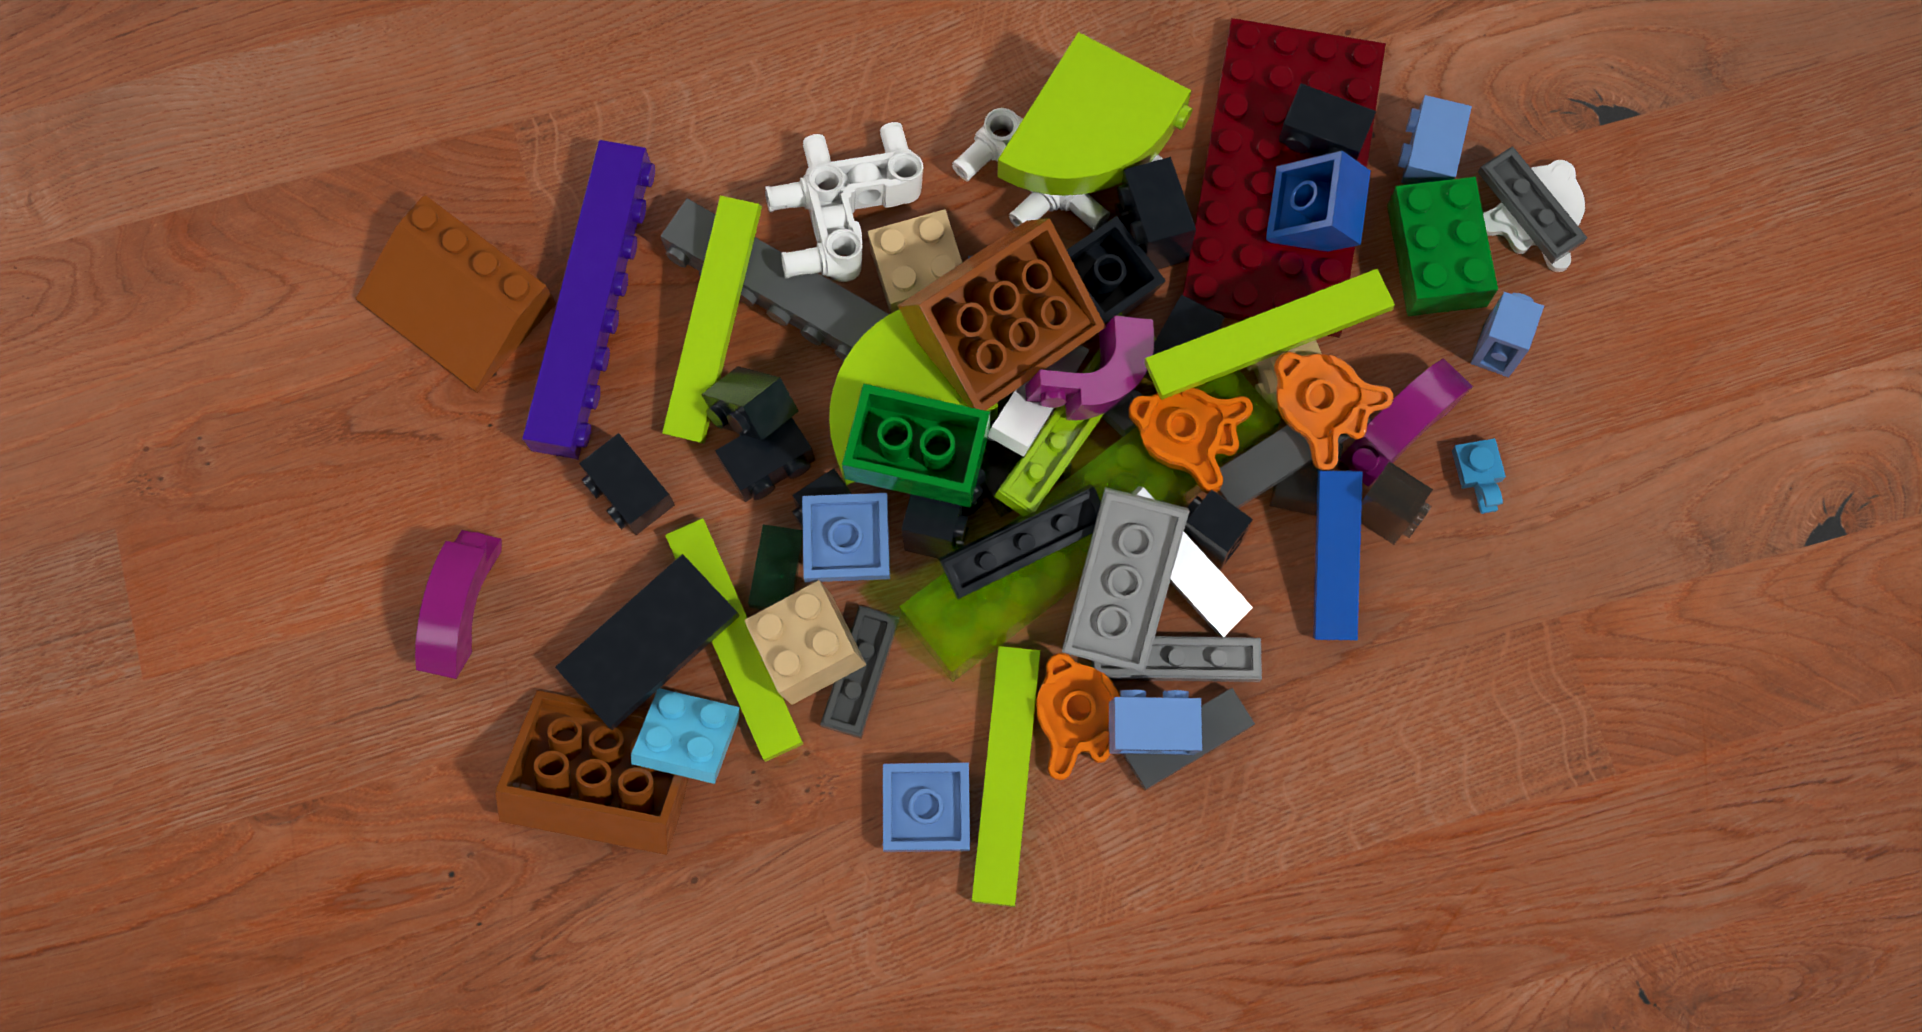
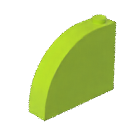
M1078 32L998 158L997 177L1017 187L1048 195H1082L1113 187L1122 182L1124 169L1151 162L1163 149L1176 128L1182 130L1185 127L1193 111V108L1188 106L1191 90Z
M900 310L889 314L877 322L858 340L845 358L833 387L829 415L830 434L837 464L845 484L848 485L855 482L845 479L842 462L863 384L967 406L918 344ZM996 403L986 410L990 412V422L998 418V404Z

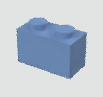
M1425 95L1419 109H1411L1406 126V132L1412 133L1410 144H1403L1397 165L1404 168L1401 183L1409 185L1456 178L1472 106Z
M1504 292L1485 320L1470 364L1509 378L1530 349L1544 306L1535 303L1531 297L1525 294Z
M1123 690L1120 691V697H1114L1109 702V754L1195 755L1202 751L1201 698H1189L1188 691H1164L1163 698L1146 697V691Z

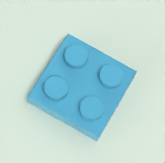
M659 688L632 750L631 764L715 784L739 720L740 707Z

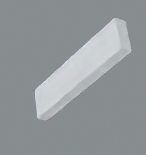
M1080 345L1045 370L1076 373L1087 356L1089 349ZM1028 382L1014 391L988 434L989 438L1023 457L1054 409L1042 406L1041 402L1026 401L1025 385Z

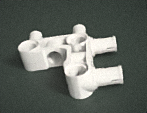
M998 108L989 112L985 118L984 126L975 134V142L952 162L954 171L963 180L968 182L990 160L998 162V158L1023 118L1007 108ZM1004 129L1009 131L1010 134L1000 137L993 134V132ZM1157 155L1151 162L1157 161V160H1160V159H1163V158H1162L1161 156ZM1030 191L1032 193L1009 214L1012 224L1018 227L1025 221L1040 219L1047 211H1054L1059 208L1065 211L1071 210L1093 231L1104 225L1110 217V212L1088 193L1062 196Z
M891 122L881 127L880 136L885 149L884 154L833 162L830 159L825 137L820 134L810 135L803 140V148L809 167L803 178H800L799 182L772 187L765 186L769 212L804 207L805 210H809L817 241V246L814 248L781 253L785 278L821 272L822 275L830 276L833 280L839 282L854 280L859 276L862 266V232L859 222L854 221L852 213H854L855 209L883 205L885 208L914 202L919 198L922 189L923 162L918 155L908 149L901 123Z

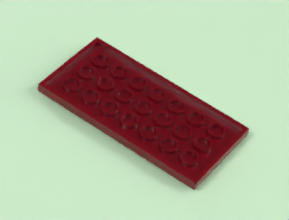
M1231 18L1195 221L1196 232L1189 257L1183 296L1225 318L1243 321L1350 279L1355 246L1327 252L1275 244L1266 240L1276 167L1318 157L1310 153L1294 152L1286 144L1278 142L1300 83L1376 111L1386 43ZM1374 119L1357 159L1366 168ZM1342 330L1327 336L1340 338Z

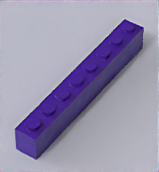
M599 140L522 438L533 452L579 460L581 448L588 446L591 435V425L588 424L591 409L595 410L599 404L600 386L597 383L600 371L605 372L608 367L610 349L607 347L610 333L615 334L618 327L619 311L616 310L619 296L624 297L627 291L628 274L625 271L628 259L633 260L637 250V237L634 234L637 223H643L645 218L646 200L643 198L646 187H652L655 177V164L651 163L645 147Z

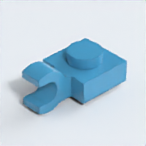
M1496 439L1455 445L1452 454L1461 488L1474 487L1481 514L1498 511L1497 505L1503 504L1500 488L1496 483L1502 482L1506 475Z

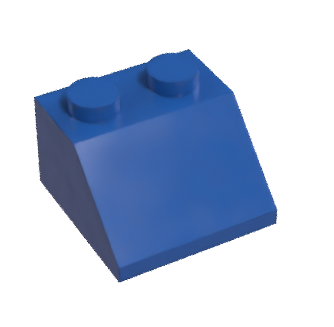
M1344 151L1277 166L1266 240L1275 244L1327 252L1361 245L1371 170Z

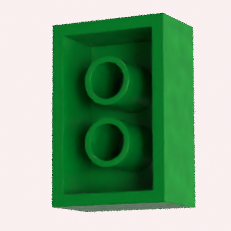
M1476 177L1395 186L1387 204L1407 316L1487 307L1498 291V285Z
M863 384L842 462L845 479L971 507L990 430V412Z

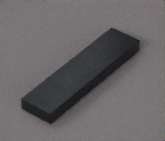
M1090 484L938 558L955 597L960 599L1092 534L1101 504L1095 487Z

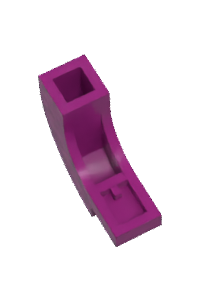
M1114 316L1105 325L1106 328L1099 332L1100 365L1098 371L1072 373L1040 369L1025 385L1026 401L1041 402L1042 406L1049 408L1065 405L1066 420L1090 419L1111 410L1139 384L1147 372L1144 364L1145 358L1152 356L1154 349L1153 320Z
M1444 358L1401 391L1393 399L1392 404L1388 408L1383 409L1367 425L1363 438L1356 439L1338 459L1351 471H1362V482L1367 487L1371 486L1418 437L1435 422L1446 416L1473 386Z
M461 530L454 542L445 541L430 573L420 608L415 645L416 670L457 679L472 654L474 609L481 586L502 552L501 538L484 535L479 532Z

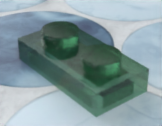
M763 524L748 600L749 608L764 610L794 594L803 549V530Z

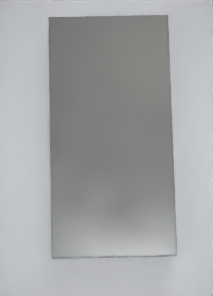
M1105 487L1065 635L1062 653L1145 674L1187 522L1189 508Z

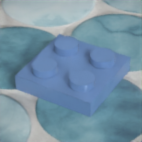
M887 493L802 496L803 570L805 582H816L818 580L830 582L890 579Z
M969 763L883 764V852L970 851Z

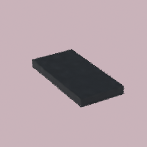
M682 554L556 665L555 668L611 730H614L740 615Z

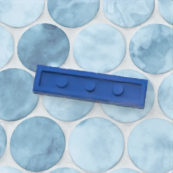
M1318 470L1313 638L1315 640H1358L1362 471Z

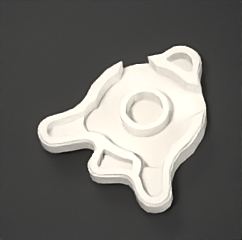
M1556 160L1549 165L1532 167L1531 169L1579 226L1585 212V200L1576 180V171L1573 165L1565 160ZM1502 202L1494 209L1483 213L1487 235L1504 236L1514 252L1524 254L1531 246L1536 245ZM1568 253L1553 264L1543 254L1548 268L1554 272H1563L1571 264V253Z

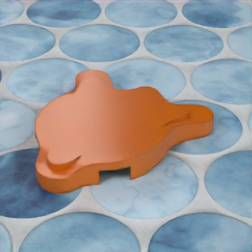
M1285 352L1276 359L1274 364V371L1278 379L1276 399L1281 417L1292 430L1306 439L1311 450L1313 464L1320 470L1327 471L1336 466L1338 462V438L1341 434H1346L1352 439L1363 438L1370 414L1374 411L1388 408L1394 399L1390 388L1364 382L1350 365L1333 355L1311 354L1301 356L1294 352Z
M1191 388L1163 400L1160 399L1158 393L1152 396H1138L1130 403L1128 414L1130 420L1138 427L1143 445L1149 455L1168 468L1185 471L1190 474L1200 489L1208 494L1211 489L1218 492L1223 484V476L1215 456L1217 454L1232 456L1237 452L1239 440L1236 427L1250 417L1253 411V404L1245 396L1218 399L1202 390Z
M1065 653L1054 654L1048 659L1046 663V676L1036 698V715L1041 729L1048 737L1051 747L1047 766L1048 773L1057 780H1064L1069 777L1078 754L1082 751L1088 752L1097 763H1103L1109 758V702L1114 697H1120L1112 680L1103 672L1077 663Z

